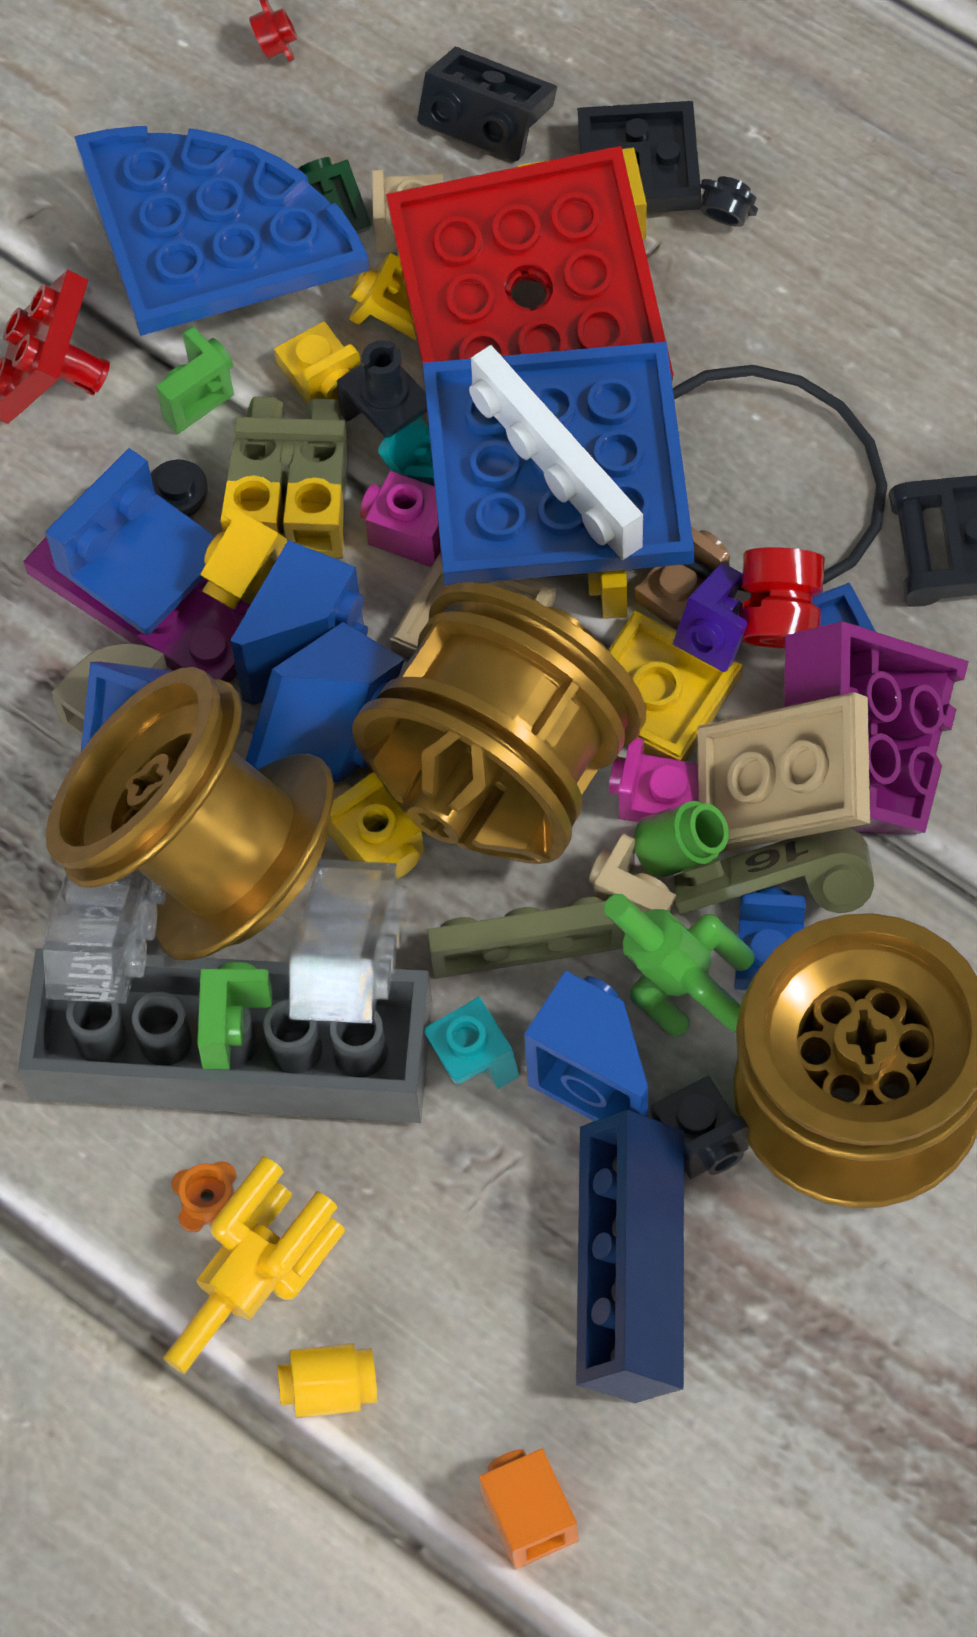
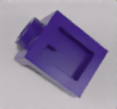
M722 562L688 598L672 643L722 672H726L732 666L747 627L746 620L738 616L742 602L735 598L742 580L741 572Z

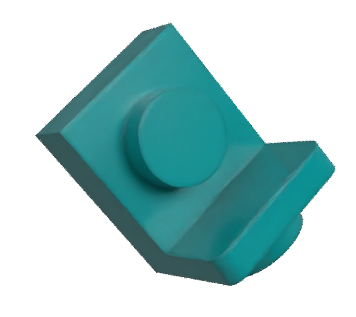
M480 996L425 1028L427 1040L455 1084H461L483 1071L487 1072L497 1089L520 1077L513 1049Z

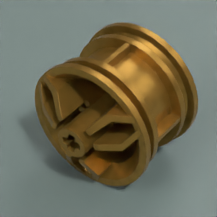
M461 582L447 586L440 591L430 606L429 621L419 634L417 650L398 678L389 681L375 700L369 701L362 707L353 721L352 734L360 754L370 769L375 772L403 812L426 834L439 841L449 844L456 843L460 848L523 863L543 864L555 861L566 850L572 839V826L580 816L583 808L582 794L598 769L610 765L616 759L622 747L631 744L637 738L646 722V707L638 687L627 671L608 649L574 617L560 609L546 607L540 604L539 601L504 588L484 583Z

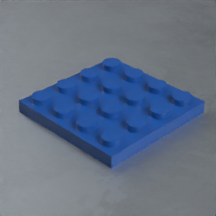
M667 342L501 356L642 512L643 547L624 560L607 543L600 545L591 537L583 523L582 514L569 500L561 502L552 493L546 483L543 470L532 458L525 460L517 454L507 437L506 429L495 416L487 418L479 411L469 391V387L472 385L471 359L423 363L444 586L461 582L479 583L694 564V544Z

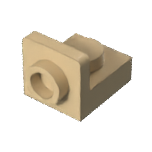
M622 834L613 851L608 849L602 850L594 863L589 877V884L594 885V897L607 901L614 894H623L643 913L653 909L668 910L675 917L676 894L671 893L663 882L651 875L638 873L634 876L630 874L635 865L634 838Z

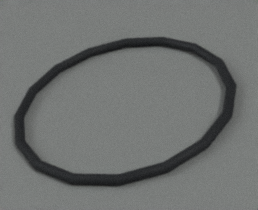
M757 365L704 370L673 387L675 400L708 381L755 376L798 386L835 409L865 446L876 490L870 526L848 558L824 571L823 585L857 565L881 530L888 484L875 440L845 402L801 375ZM695 558L694 564H684V566L695 571V573L705 579L714 571ZM740 582V585H739L738 590H739V591H743V592H747V591H745V590L741 587V582Z

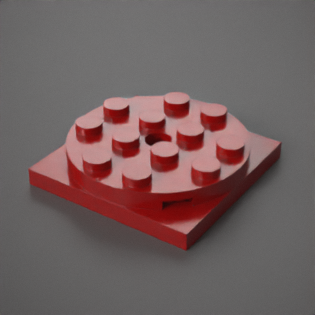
M621 146L386 194V203L422 367L423 363L471 359V357L490 345L501 356L666 342ZM534 281L543 287L546 297L539 306L535 307V310L523 308L511 298V292L518 283ZM669 356L671 379L673 380L674 374Z

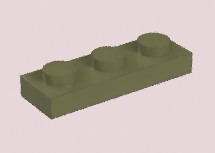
M585 897L573 901L568 907L543 911L534 907L517 908L506 913L504 917L477 921L470 917H459L444 922L440 927L427 929L434 979L623 949L625 932L605 915L604 905L606 901L599 897Z

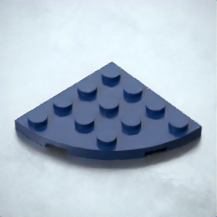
M131 126L105 129L74 136L77 151L140 336L370 271L368 255L362 242L336 203L331 205L323 195L308 184V176L280 157L255 145L226 135L189 128L187 135L148 133L147 126Z

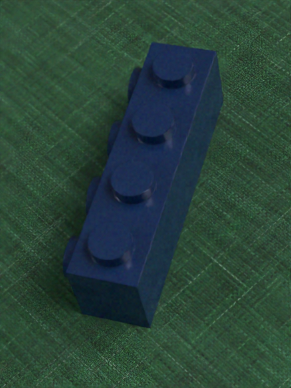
M624 1110L580 1126L576 1385L632 1403H638L684 1389V1131L633 1111Z

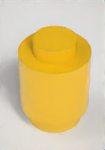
M349 1343L290 1349V1363L277 1365L280 1405H294L295 1418L361 1412V1405L377 1403V1386L372 1348L355 1350V1344Z

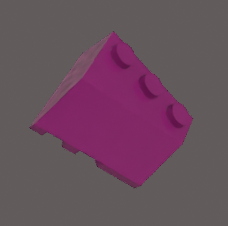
M841 621L785 635L784 707L853 692L868 697L870 824L850 828H853L858 833H925L942 769V764L936 755L940 737L943 731L952 730L957 710L949 704L955 682L965 679L969 661Z

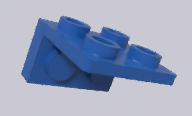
M128 448L45 531L56 570L145 635L152 633L204 579L200 573L206 565L204 562L205 553L209 544L215 538L213 534L155 493L148 461L131 448Z

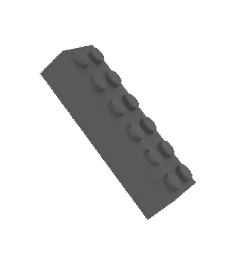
M36 948L18 1066V1071L30 1100L421 1123L429 1044L425 1035V1028L431 1023L432 995L429 972L427 970L375 967L360 969L359 967L344 966L350 971L364 970L362 973L354 974L347 973L337 966L322 967L323 964L199 958L187 961L176 960L168 955L100 952L120 956L119 960L79 953L78 950ZM108 959L116 961L74 964L75 960ZM243 962L251 964L257 969L268 970L272 990V1006L269 1008H243L242 1046H231L230 1070H203L198 1048L201 969H218L220 965L225 963ZM73 966L91 967L94 972L98 968H110L114 970L115 974L114 977H107L108 974L105 972H99L95 976H90L88 971L72 969ZM321 968L334 970V972H324L321 970ZM321 973H324L323 975H363L362 978L340 977L361 981L360 985H357L358 983H317L318 980L341 981L319 977ZM70 976L111 978L113 981L96 982L69 979ZM317 984L359 990L358 994L314 995L315 992H351L316 987ZM104 985H111L107 999H102L101 995ZM66 988H85L101 990L100 993L70 992L66 991ZM313 996L334 998V1001L338 998H352L356 1001V1005L349 1004L347 1001H339L334 1004L353 1005L355 1008L311 1006V1003L333 1004L329 1000L313 999ZM347 1010H354L352 1020L345 1019ZM309 1011L344 1013V1015L309 1014Z

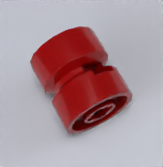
M783 547L753 548L743 553L741 587L750 593V599L743 602L739 610V616L747 622L742 643L765 648L785 649V635L820 627L821 609L814 605L812 601L814 597L823 592L825 563L823 555L813 551Z

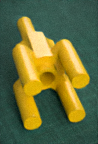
M265 1156L261 1157L211 1223V1233L222 1244V1247L197 1278V1284L210 1296L163 1357L170 1366L183 1374L187 1372L230 1313L251 1321L272 1292L283 1300L294 1299L346 1231L339 1222L331 1217L337 1210V1205L326 1195L318 1191L315 1192L281 1238L269 1230L270 1225L293 1195L286 1187L277 1182L284 1173L282 1168Z

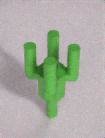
M614 894L609 897L604 905V913L625 932L623 954L636 964L637 968L643 973L630 989L631 1001L669 1035L678 1037L687 1031L690 1023L689 1018L666 996H681L689 993L727 1029L736 1031L740 1004L708 975L711 966L710 952L714 950L735 970L744 971L754 962L755 956L752 949L715 915L705 914L687 929L668 910L653 909L643 913L623 894Z

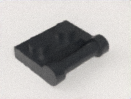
M977 475L911 481L892 487L889 491L892 513L899 517L908 577L903 581L906 603L912 606H927L936 603L941 598L977 595ZM939 507L949 569L932 571L922 512L927 508Z

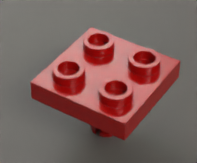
M67 269L50 286L41 285L30 305L25 309L18 307L9 318L3 334V339L8 341L9 345L5 357L0 359V421L9 424L56 383L59 378L85 390L86 393L92 396L95 395V392L98 393L103 386L109 372L110 362L70 344L88 279Z

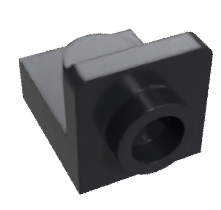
M709 1075L651 1105V1115L654 1120L684 1131V1170L690 1179L706 1171L710 1175L722 1173L737 1164L742 1159L743 1152L748 1150L746 1138L749 1137V1126L743 1116L734 1117Z

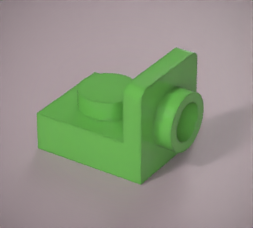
M194 326L182 332L189 363L177 366L167 374L161 383L156 385L163 420L177 434H180L234 395L229 371L233 368L230 355L217 339L211 338L207 341Z
M243 962L225 963L220 965L218 969H201L198 1048L203 1070H230L231 1046H242L243 1008H269L272 1006V990L268 970L257 969L255 966Z

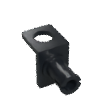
M380 340L370 343L364 349L362 364L336 381L340 415L348 422L363 413L384 437L389 438L427 413L425 391L401 366L400 350L398 349L394 352L395 344Z

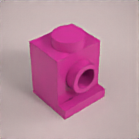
M390 471L382 486L372 483L368 487L360 508V517L365 519L368 545L432 567L441 552L435 486Z

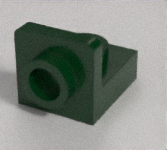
M324 157L308 162L298 168V170L308 176V184L323 195L331 205L336 203L357 234L370 230L372 225L348 159L332 164L330 157Z

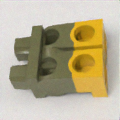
M253 397L246 416L236 417L235 439L231 451L222 513L229 504L283 536L282 519L285 492H287L283 522L286 539L332 558H343V521L349 451L345 420H341L338 401L335 399H313L307 402L305 419L284 418L283 402L275 397ZM221 514L222 532H225L231 521Z

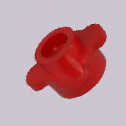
M259 0L263 11L249 17V21L261 49L268 59L284 52L289 62L295 60L289 43L298 38L284 8L274 12L268 0Z

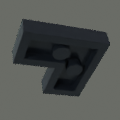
M693 101L577 108L580 154L621 146L622 149L634 147L647 204L646 213L700 210L701 187Z

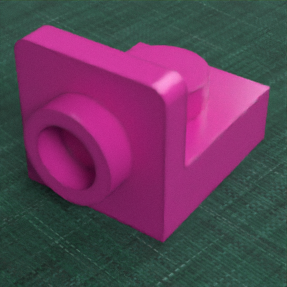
M636 738L629 744L626 758L617 756L612 765L609 794H615L619 797V819L639 822L645 816L689 801H698V764L645 755L644 739Z

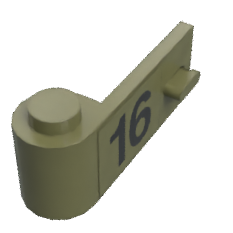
M849 827L791 838L724 860L714 858L708 864L685 868L683 873L675 875L676 905L679 914H685L805 876L810 893L818 905L827 911L835 913L852 912L862 907L868 901L874 888L868 844L860 833Z

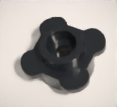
M726 176L718 177L717 181L711 179H703L701 181L700 187L705 191L702 195L703 202L700 210L708 218L728 226L741 227L744 225L747 216H756L758 208L754 204L757 198L750 193L751 189L745 183Z

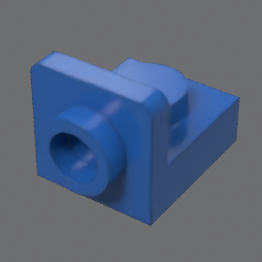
M764 888L741 896L738 937L752 949L755 958L753 964L748 969L735 971L734 989L747 990L752 978L774 949L794 933L804 929L806 898L804 896L792 895L790 892L780 888Z

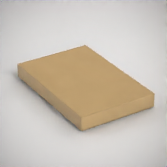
M853 692L698 726V802L715 806L725 817L729 838L723 851L870 824L868 697Z

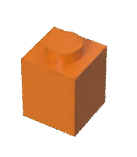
M543 1448L528 1455L523 1449L503 1454L487 1466L489 1472L479 1476L481 1496L515 1570L578 1542L577 1521Z

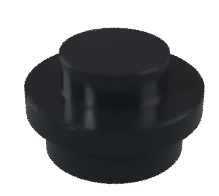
M182 459L170 460L160 464L151 472L155 493L189 517L197 512L205 501L208 493L207 479L203 470L195 463Z

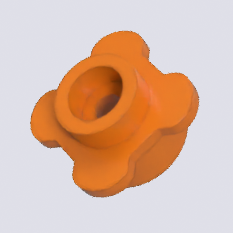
M218 1161L214 1164L203 1163L193 1166L189 1170L183 1169L175 1174L171 1186L173 1192L180 1197L182 1210L178 1215V1220L183 1229L189 1232H198L205 1224L212 1223L235 1193L233 1183L237 1178V1173L230 1163ZM212 1192L214 1197L211 1201L205 1202L201 1199L203 1193Z

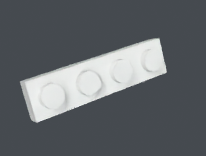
M492 345L471 357L472 385L469 387L472 400L485 417L491 418L495 416L506 429L507 437L517 454L525 460L532 458L543 470L546 483L552 493L561 502L569 500L582 514V520L588 533L598 544L605 545L607 543L622 560L643 547L642 512Z

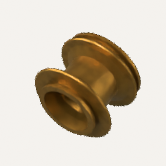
M195 667L180 668L155 679L130 697L107 719L84 747L64 778L54 799L45 834L46 847L51 857L64 866V871L70 881L82 888L105 886L117 882L137 870L161 887L162 892L157 905L155 921L157 942L168 956L176 960L187 961L210 956L226 947L240 944L254 937L269 926L291 904L309 880L324 850L334 790L330 768L321 758L314 755H290L275 760L257 770L234 752L242 715L239 693L230 683L219 679L213 680L205 671Z
M874 913L845 914L818 921L794 933L775 948L752 978L742 999L736 1026L737 1062L733 1078L734 1107L737 1117L743 1116L749 1126V1137L746 1140L754 1154L776 1178L798 1193L826 1204L849 1208L886 1207L909 1201L935 1188L958 1168L972 1149L977 1137V975L969 962L948 941L926 927L899 917ZM858 1036H864V1043L868 1045L870 1055H873L871 1064H865V1055L861 1054V1049L857 1045ZM901 1049H902L903 1051H905L909 1056L905 1055V1054L901 1051ZM816 1050L828 1057L826 1062L819 1065H812L805 1061ZM888 1084H896L904 1089L906 1095L898 1099H890L883 1095L880 1089ZM844 1087L855 1092L857 1098L847 1103L832 1097L831 1092L837 1088Z

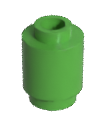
M689 801L642 818L634 832L635 852L640 863L649 873L657 877H668L683 872L685 868L708 864L714 858H717L728 843V825L721 811L715 806L698 801Z

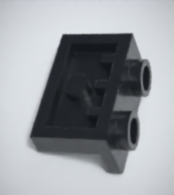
M455 46L425 72L417 121L421 125L507 159L518 161L525 154L529 128L554 106L557 85Z

